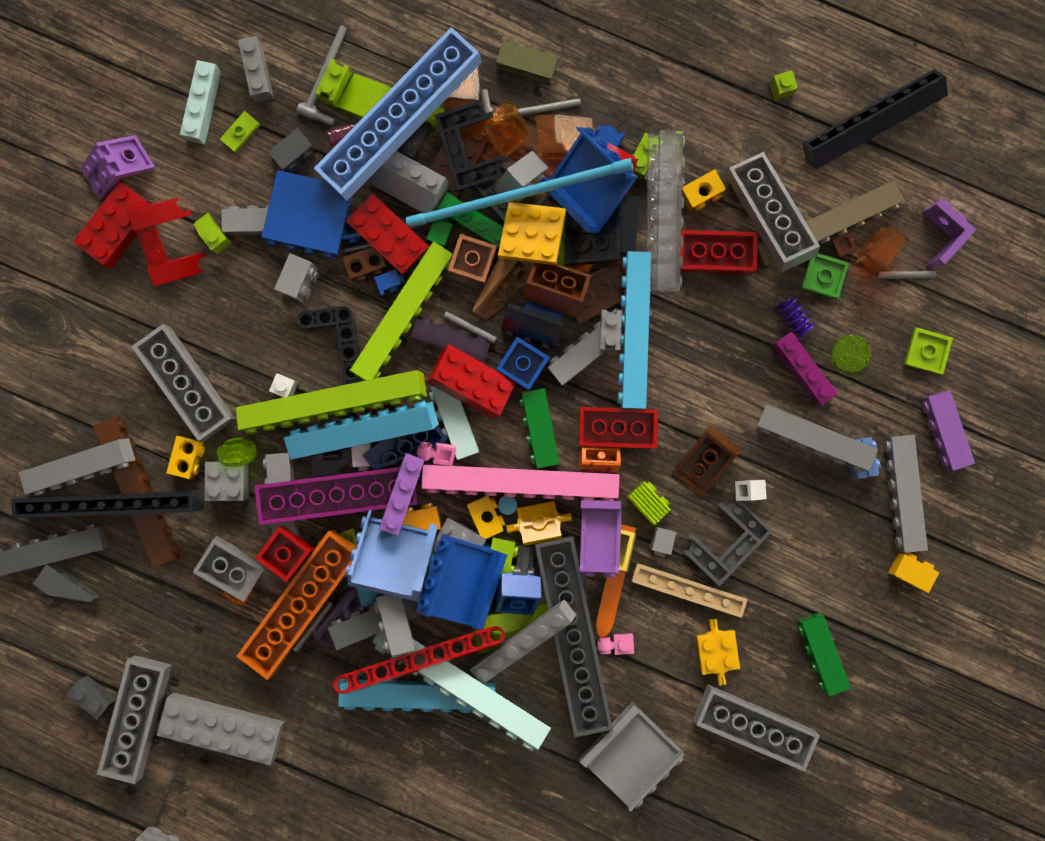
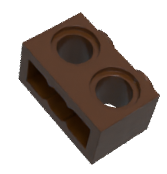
M373 247L342 257L352 282L360 283L366 281L368 276L374 275L376 277L384 274L385 270H388L385 258ZM379 258L380 263L377 266H371V260ZM356 264H361V271L354 273L353 267Z

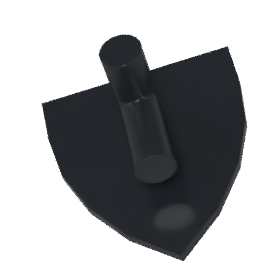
M349 448L310 455L312 477L325 476L340 470L352 458V451Z

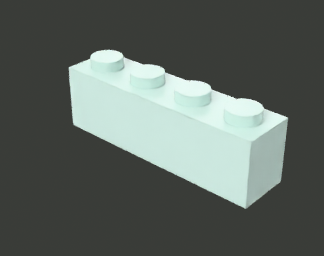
M199 60L196 62L180 135L186 141L205 145L222 73L216 64Z
M434 386L431 387L432 392L429 393L433 404L437 403L439 409L436 411L437 417L445 425V428L442 430L447 438L450 439L451 444L456 447L454 457L459 460L479 453L462 402Z

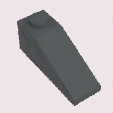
M55 563L46 565L33 582L37 590L44 595L93 602L100 598L98 594Z

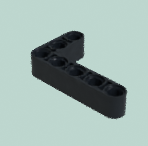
M346 306L299 313L297 323L305 330L337 328L343 383L347 385L362 382L363 380L356 376L352 378L348 376V370L352 368L360 355L354 312ZM344 311H348L350 314L349 318L345 321L341 320V314ZM324 314H330V321L327 323L322 322ZM310 316L311 323L305 326L303 319ZM346 330H351V338L344 339L343 333ZM353 349L354 356L347 359L345 356L346 351Z

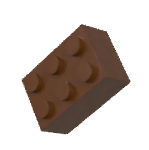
M534 263L522 299L578 317L591 275L560 264Z

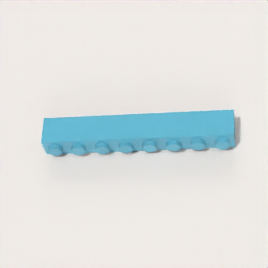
M628 251L626 257L622 258V268H625V276H622L621 287L625 288V293L621 295V307H624V315L621 316L623 334H621L620 346H623V353L619 354V365H622V373L618 374V385H621V393L618 392L617 403L621 404V408L646 409L651 252Z
M423 400L414 403V406L407 407V404L397 406L396 410L392 411L386 408L377 411L378 414L374 415L368 412L361 414L360 418L356 419L350 416L343 418L342 422L336 423L335 420L324 423V426L314 424L308 426L306 430H301V428L290 430V434L284 437L290 460L432 430L439 424L433 402L426 403Z
M346 679L340 683V689L344 691L348 688V681ZM359 680L360 684H365L367 680ZM391 680L346 695L339 693L338 707H344L345 710H353L355 707H363V710H374L376 707L382 708L384 711H392L394 708H402V711H413V708L421 709L423 712H431L433 709H440L441 712H452V709L460 710L462 713H470L471 710H474L468 705L466 708L456 702V697L451 694L449 697L439 691V686L436 684L431 686L425 681ZM495 683L483 684L495 692Z

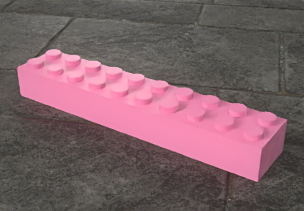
M423 465L422 489H426L427 493H438L439 489L446 490L447 494H457L459 490H463L467 495H477L478 491H483L487 496H496L497 492H503L504 496L516 497V493H524V497L535 498L536 494H543V498L555 499V495H562L563 499L574 500L575 496H581L582 500L594 501V497H600L602 501H614V498H618L619 474Z

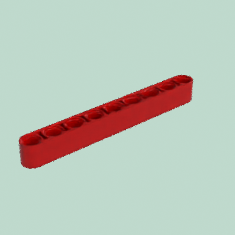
M499 626L479 630L340 675L334 680L333 687L340 694L354 693L501 645L505 641V633ZM500 631L502 635L500 640L493 641L491 639L492 632ZM475 637H481L483 642L481 646L474 647L472 640ZM456 643L463 644L462 652L454 653L453 647ZM436 650H444V657L442 659L435 658ZM424 655L425 663L418 666L415 661L417 656ZM400 661L406 663V669L402 672L397 670V664ZM385 667L387 670L386 676L379 678L378 670ZM366 673L368 676L367 682L360 684L359 676ZM346 679L348 681V688L342 691L340 683Z

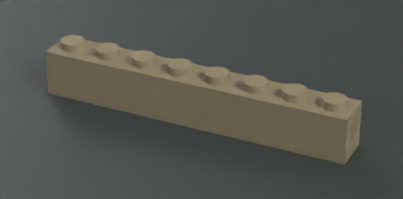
M895 180L806 221V224L817 242L822 245L831 240L830 237L835 234L839 237L847 233V229L852 226L856 229L866 224L865 220L869 218L873 221L883 216L882 212L886 210L890 213L900 208L899 204L905 200ZM765 243L757 244V259L761 268L763 269L768 266L771 269L778 266Z

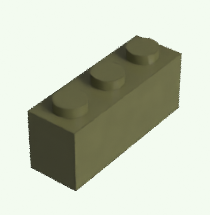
M509 40L508 42H502L496 67L502 71L551 85L558 57L551 52L545 51L543 53L537 51L534 47H523L517 42Z

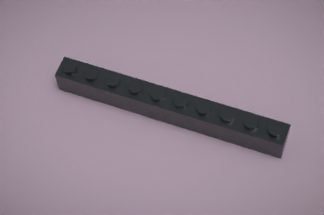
M203 489L25 496L11 499L12 519L181 513L203 510L204 498Z

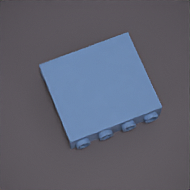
M369 510L367 517L363 516L362 533L358 532L357 549L353 548L350 560L353 561L352 565H348L345 577H348V586L418 602L438 525L430 524L429 530H424L402 524L399 535H394L379 530L381 519L371 517L372 510Z

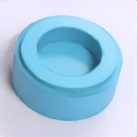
M503 496L498 502V508L505 515L513 514L517 509V501L514 497Z

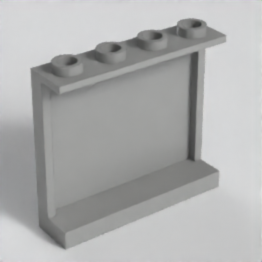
M633 702L612 722L613 730L604 731L579 757L580 763L585 768L588 767L628 806L630 811L640 807L643 803V798L655 791L659 781L665 780L669 776L670 770L674 766L677 767L683 761V756L685 755L682 749Z

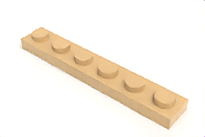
M639 563L636 564L631 579L633 583L741 618L748 600Z

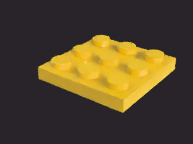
M509 202L498 257L556 265L566 209Z

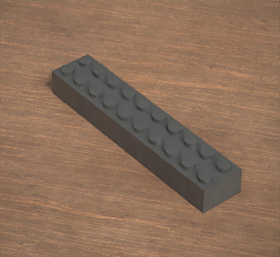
M571 535L562 537V539L537 543L535 547L548 610L562 600H565L576 614L569 625L554 634L574 737L613 730L581 572H579L574 538Z

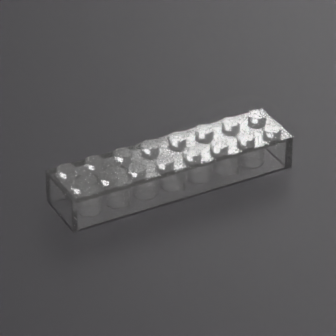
M660 130L648 135L646 252H651L650 291H680L682 286L680 268L683 264V258L680 255L683 246L681 228L683 227L684 220L681 216V208L684 206V198L682 196L684 177L682 176V168L685 165V158L683 156L685 137L683 136V131Z

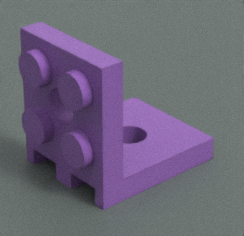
M136 135L96 143L80 169L91 185L93 192L101 201L107 199L120 178L151 172L155 166ZM124 154H128L132 159L126 158Z
M939 199L922 212L950 237L945 245L927 263L926 266L931 271L945 265L976 231L967 222L964 215L957 213L952 208V205L943 199Z

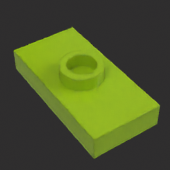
M244 111L220 140L236 153L256 131L260 123Z

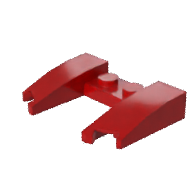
M178 197L132 208L127 211L132 228L137 232L146 257L147 269L153 286L203 272V269H198L200 258H205V251L169 260L158 231V224L192 215L189 209L184 212L176 204L179 200Z

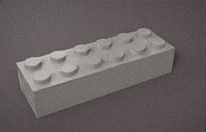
M762 152L730 167L728 181L781 272L816 257L820 245L765 153Z
M162 324L131 346L198 441L205 442L236 420L170 326Z
M136 655L127 659L97 775L136 784L143 778L172 668L171 664Z
M707 685L693 718V721L699 727L804 772L820 737L815 730L711 685Z
M173 693L166 699L157 736L271 765L276 758L285 721Z

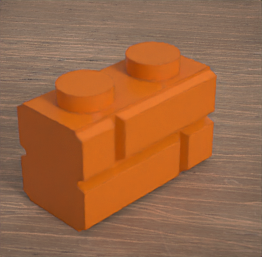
M581 447L579 452L580 472H618L621 466L620 447Z

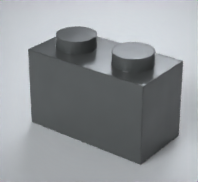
M297 128L268 151V153L284 172L292 173L303 160L307 161L316 150Z
M88 675L79 679L67 694L70 699L96 720L105 715L116 702V698Z

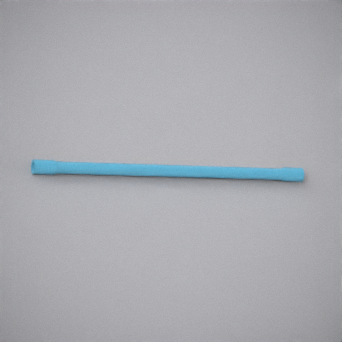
M631 158L591 170L436 211L406 217V224L409 228H413L436 220L600 177L624 173L633 170Z

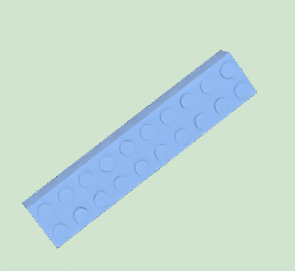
M451 27L314 167L316 172L348 201L482 63L479 52Z

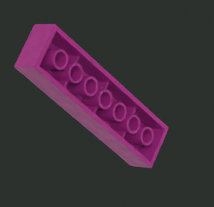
M400 467L254 485L259 525L386 509ZM416 486L409 505L418 504Z

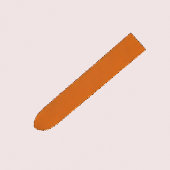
M621 524V530L635 533L636 528ZM620 571V574H615V577L606 578L596 623L597 633L601 638L606 637L613 627L626 573L624 571Z

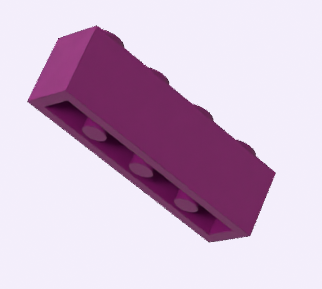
M793 332L787 333L771 345L816 406L825 404L838 394Z

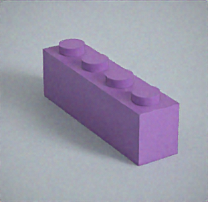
M951 390L922 398V409L927 413L929 429L934 433V444L940 451L941 465L947 471H954L975 464Z
M407 453L404 455L379 530L399 535L424 459Z

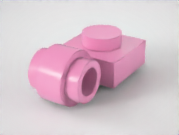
M421 442V445L418 446V458L428 461L429 458L433 457V464L453 465L456 452L455 445L436 443L435 449H433L431 443Z
M632 633L613 634V641L610 640V637L598 638L597 650H599V654H610L613 648L615 655L634 654Z

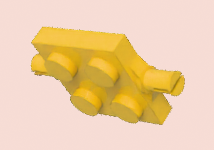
M551 501L517 508V523L506 525L507 533L519 531L522 536L523 545L527 546L562 539L560 531L561 522L572 521L571 513L559 515L555 502Z
M709 619L710 631L705 634L695 635L701 674H717L718 685H726L725 673L730 670L740 669L735 630H718L717 619Z

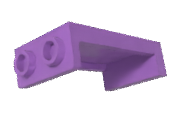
M581 500L582 525L579 572H583V576L595 577V573H603V577H615V574H620L621 501Z

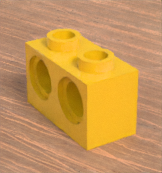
M176 436L167 473L187 479H194L200 470L198 463L205 451L204 442L184 436ZM189 443L193 445V451L190 454L186 450ZM184 462L188 464L186 472H183L181 468Z

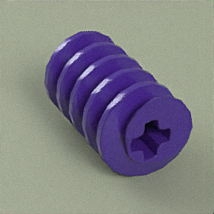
M797 297L788 298L774 309L781 308L778 315H786L783 322L790 321L787 328L794 327L795 329L792 332L793 334H799L798 339L809 332L815 326V323L808 324L811 317H803L806 314V310L799 311L802 304L795 305L798 300Z

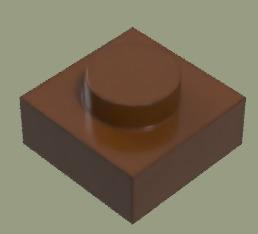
M850 232L830 241L838 258L857 249Z

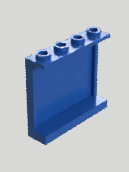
M577 127L576 130L580 135L552 177L544 178L541 182L606 166L613 162L621 161V157L616 152L607 148L608 144L602 139H598L593 129ZM631 170L547 192L566 209L587 233H599L638 177Z
M277 170L261 237L270 246L278 247L279 244L292 251L302 249L304 253L310 255L320 253L328 259L340 258L341 240L351 199H354L355 193L346 201L324 180Z
M442 534L416 611L427 617L434 616L483 630L507 554Z

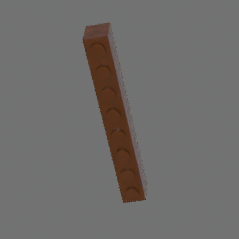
M112 417L94 425L93 428L100 445L118 439L129 438L135 461L129 462V466L122 469L111 468L121 493L154 491L149 484V475L144 472L141 466L143 464L142 459L135 452V443L126 431L128 429L126 422L121 417ZM165 513L130 514L153 568L180 557L179 545L174 542L171 536L173 532L171 527L165 522Z

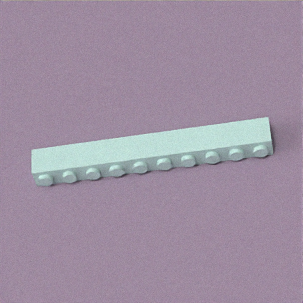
M380 632L377 633L372 642L376 645L375 649L384 655L386 652L384 641H387L385 633L381 634ZM413 639V643H414V646H415V650H412V651H409V652H405V653H402V654H399V655L392 656L390 659H393V658H396V657H399V656H402V655H405V654H408V653H411V652H415V651L424 649V648H426V647H424L423 645H421L420 643H418L417 641H415V640ZM434 654L436 659H442V657ZM424 655L417 656L415 661L418 666L425 663ZM400 661V662L398 663L399 665H400L401 663H403V664L406 665V663H405L404 661ZM449 662L412 673L414 675L418 673L424 677L423 681L431 686L434 684L439 686V691L449 697L451 694L456 697V702L466 708L468 705L473 708L472 713L480 718L485 716L490 720L489 724L497 729L502 727L507 731L506 735L513 740L519 738L524 742L522 745L530 751L534 749L539 750L551 729Z

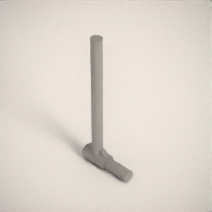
M342 25L338 29L308 101L300 103L296 110V113L331 126L334 125L335 119L319 113L316 106H314L318 98L315 92L331 58L335 59L347 31V28Z
M480 90L483 109L487 114L490 111L494 114V118L484 121L486 129L495 128L498 120L581 106V100L578 98L496 113V110L490 106L488 90Z

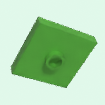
M818 253L816 257L809 259L800 289L838 300L849 263Z

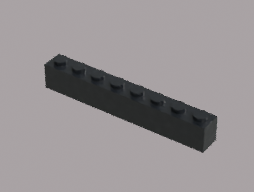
M933 69L803 142L802 146L806 162L815 169L823 167L832 160L839 158L848 151L855 149L864 142L948 96L946 76Z

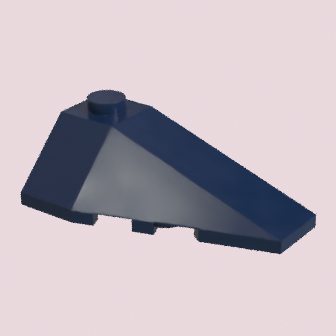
M438 424L432 430L381 440L362 456L373 470H377L402 461L406 453L416 456L421 442L431 443L432 448L435 449L436 443L442 444L448 438Z

